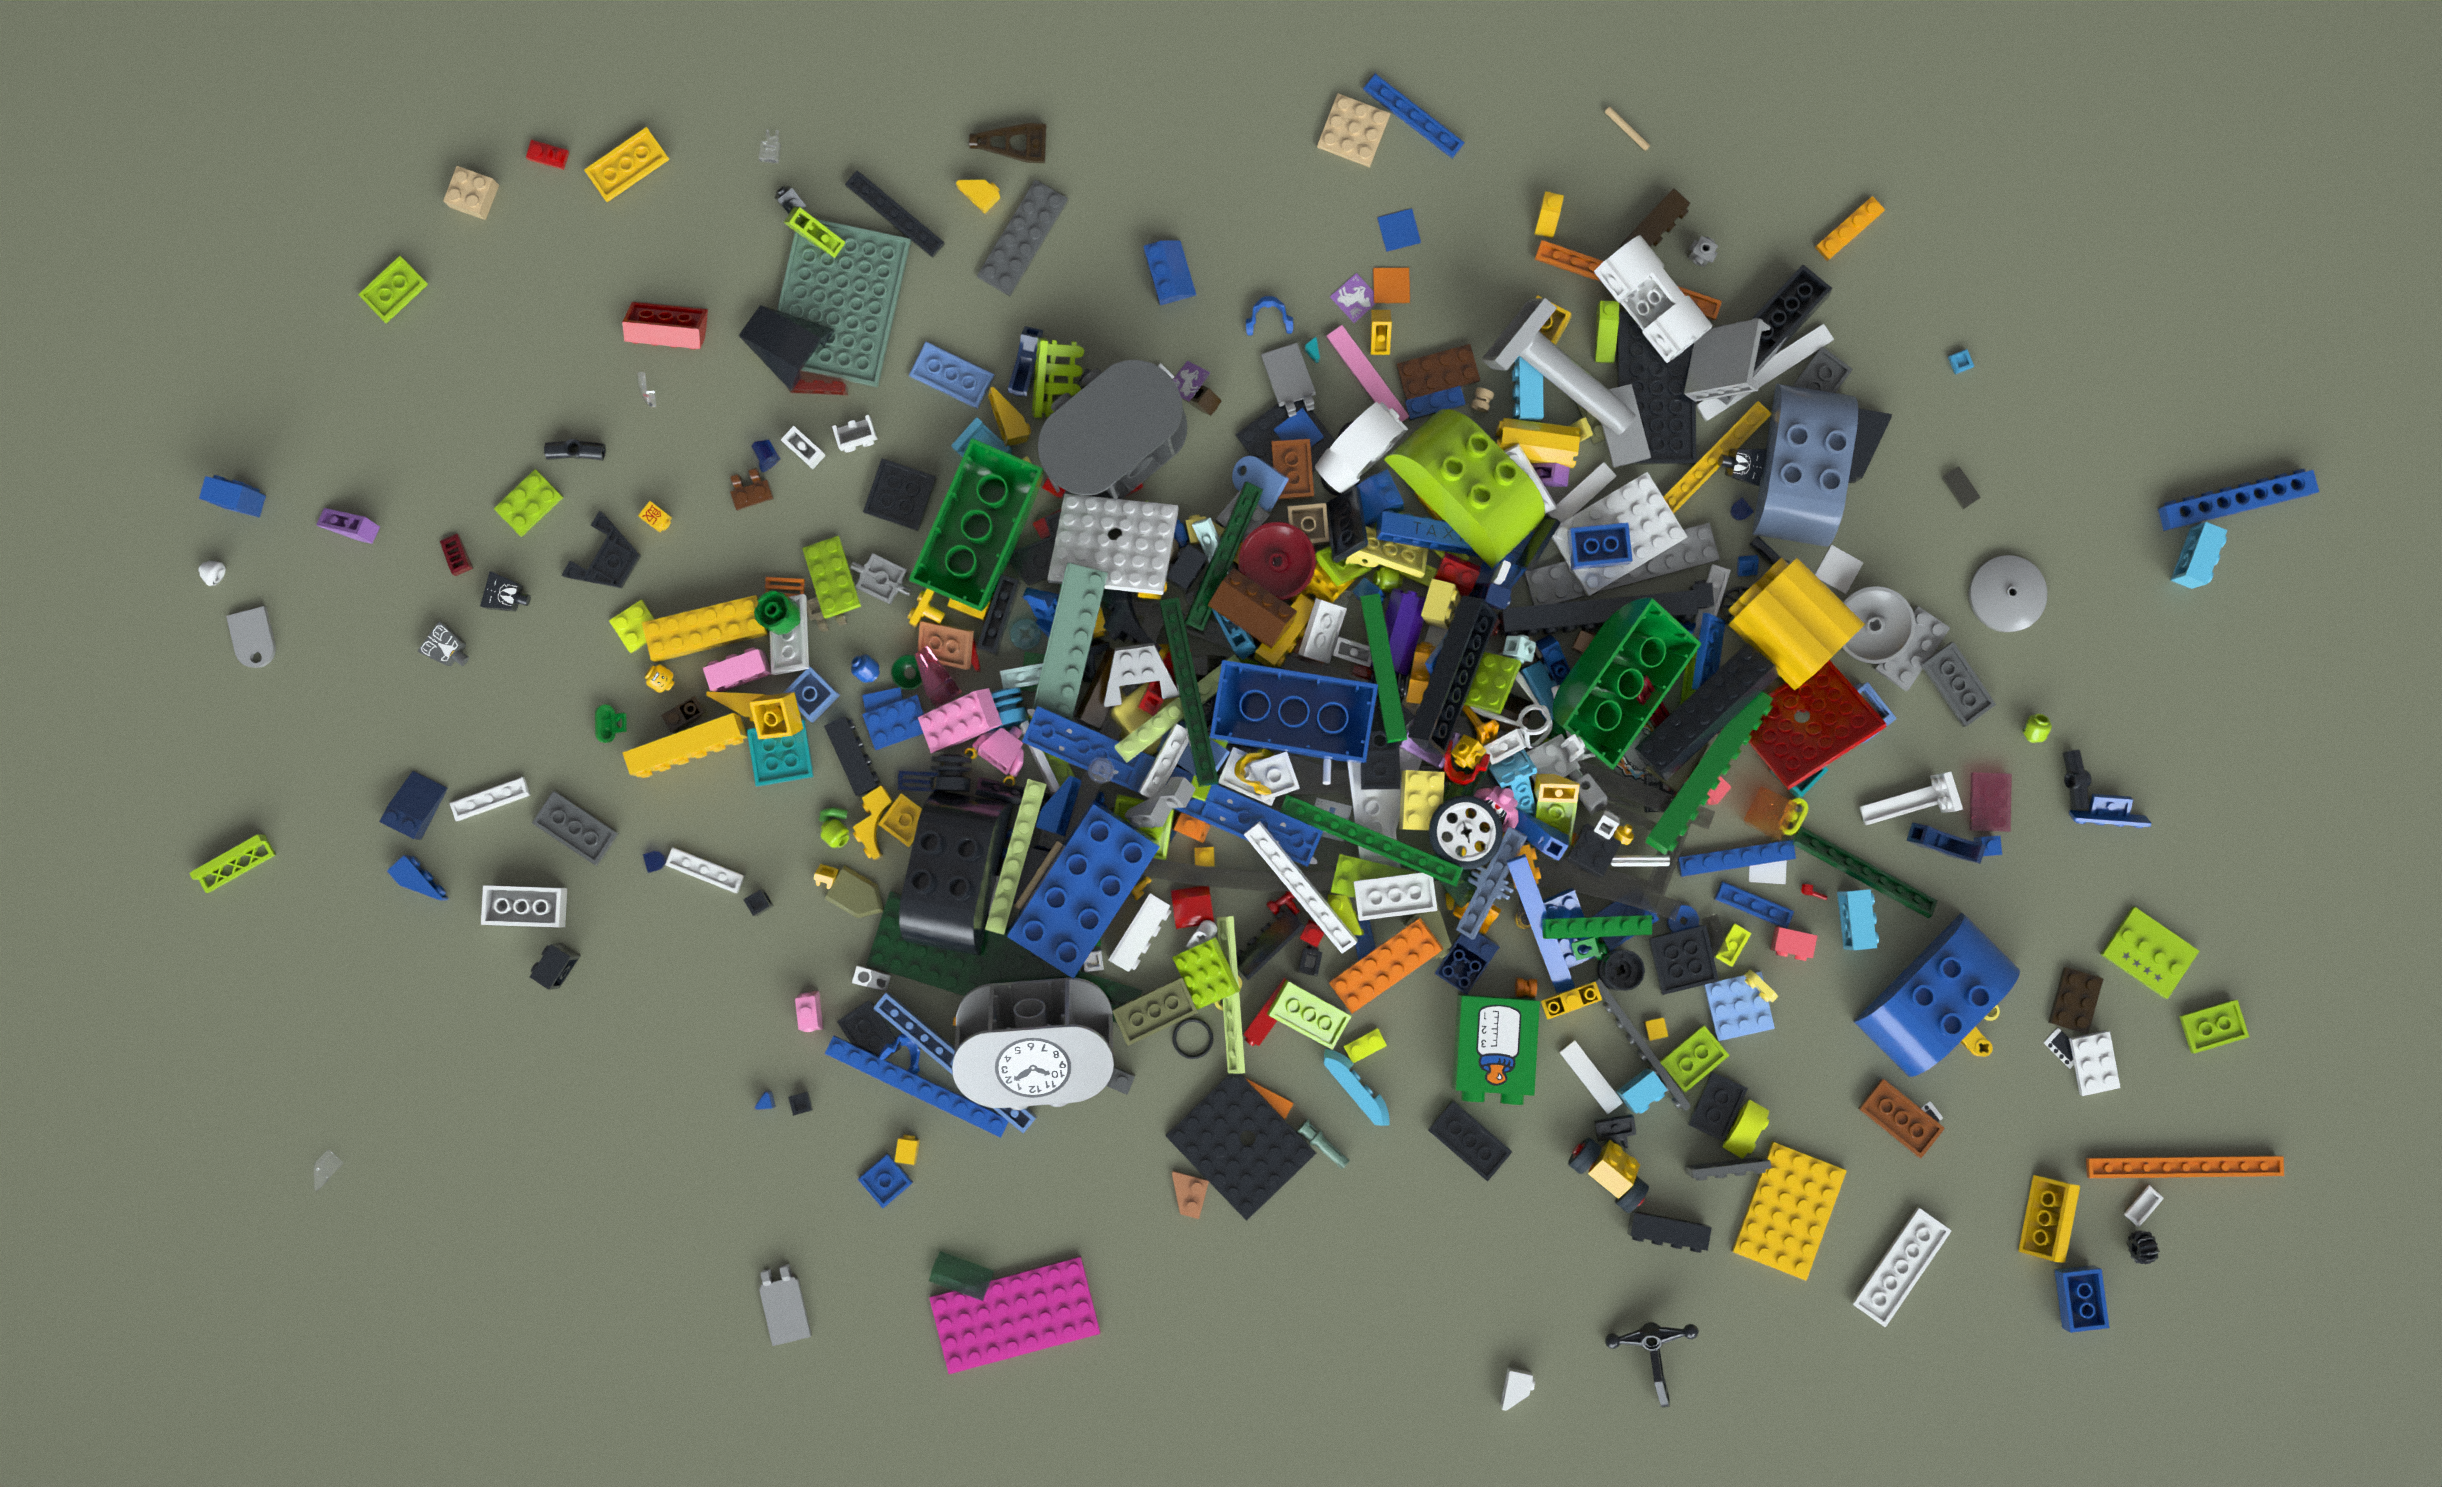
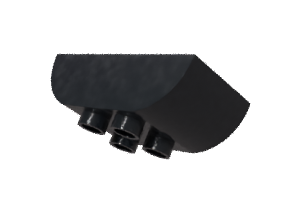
M934 791L928 797L918 819L900 900L899 924L902 937L906 942L981 955L986 932L985 927L989 917L990 904L1011 817L1012 803L944 791Z

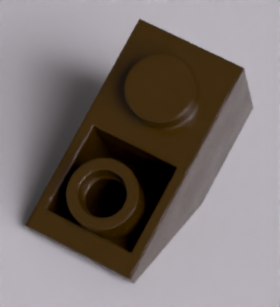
M693 696L661 716L670 732L677 733L693 724L705 712L696 696Z

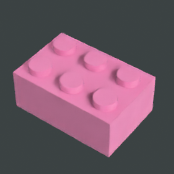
M755 647L744 650V654L739 656L737 654L725 657L726 660L721 662L718 660L707 663L708 666L703 668L709 688L714 692H723L772 675L766 653L755 649Z

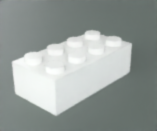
M483 886L481 925L565 927L567 888Z

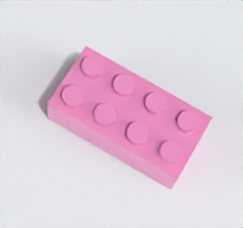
M989 688L969 693L918 717L931 753L947 750L1002 725Z

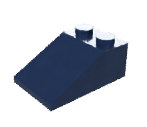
M412 771L388 804L379 822L412 839L422 840L448 788Z

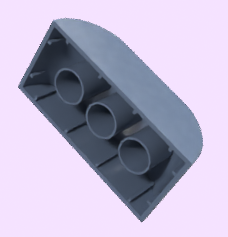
M1776 384L1765 449L1767 451L1759 486L1752 535L1828 547L1838 531L1846 501L1858 425L1857 399L1852 395Z

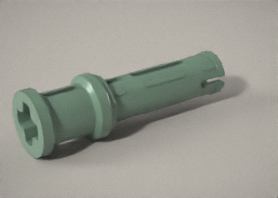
M1309 1119L1305 1120L1297 1129L1298 1134L1304 1135L1309 1140L1310 1145H1316L1340 1169H1343L1350 1161L1323 1136L1321 1130H1317L1310 1123Z

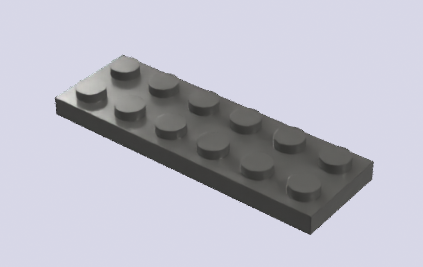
M1035 180L978 273L977 278L1010 297L1067 204L1068 198Z

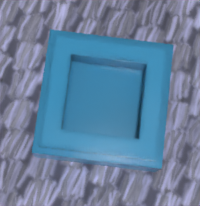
M1968 349L1948 357L1954 374L1974 367Z

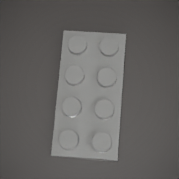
M1919 606L1913 611L1916 627L1914 637L1908 648L1897 658L1885 663H1879L1874 669L1904 691L1909 690L1923 669L1920 664L1932 656L1950 627Z

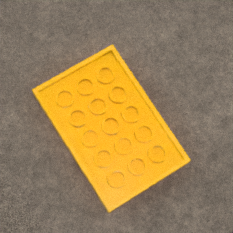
M1772 1141L1766 1159L1771 1161L1772 1169H1766L1765 1173H1760L1732 1252L1807 1281L1847 1170Z

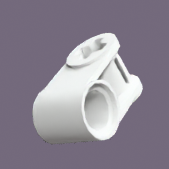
M1210 920L1203 921L1185 947L1191 949L1211 940L1217 932L1215 923Z

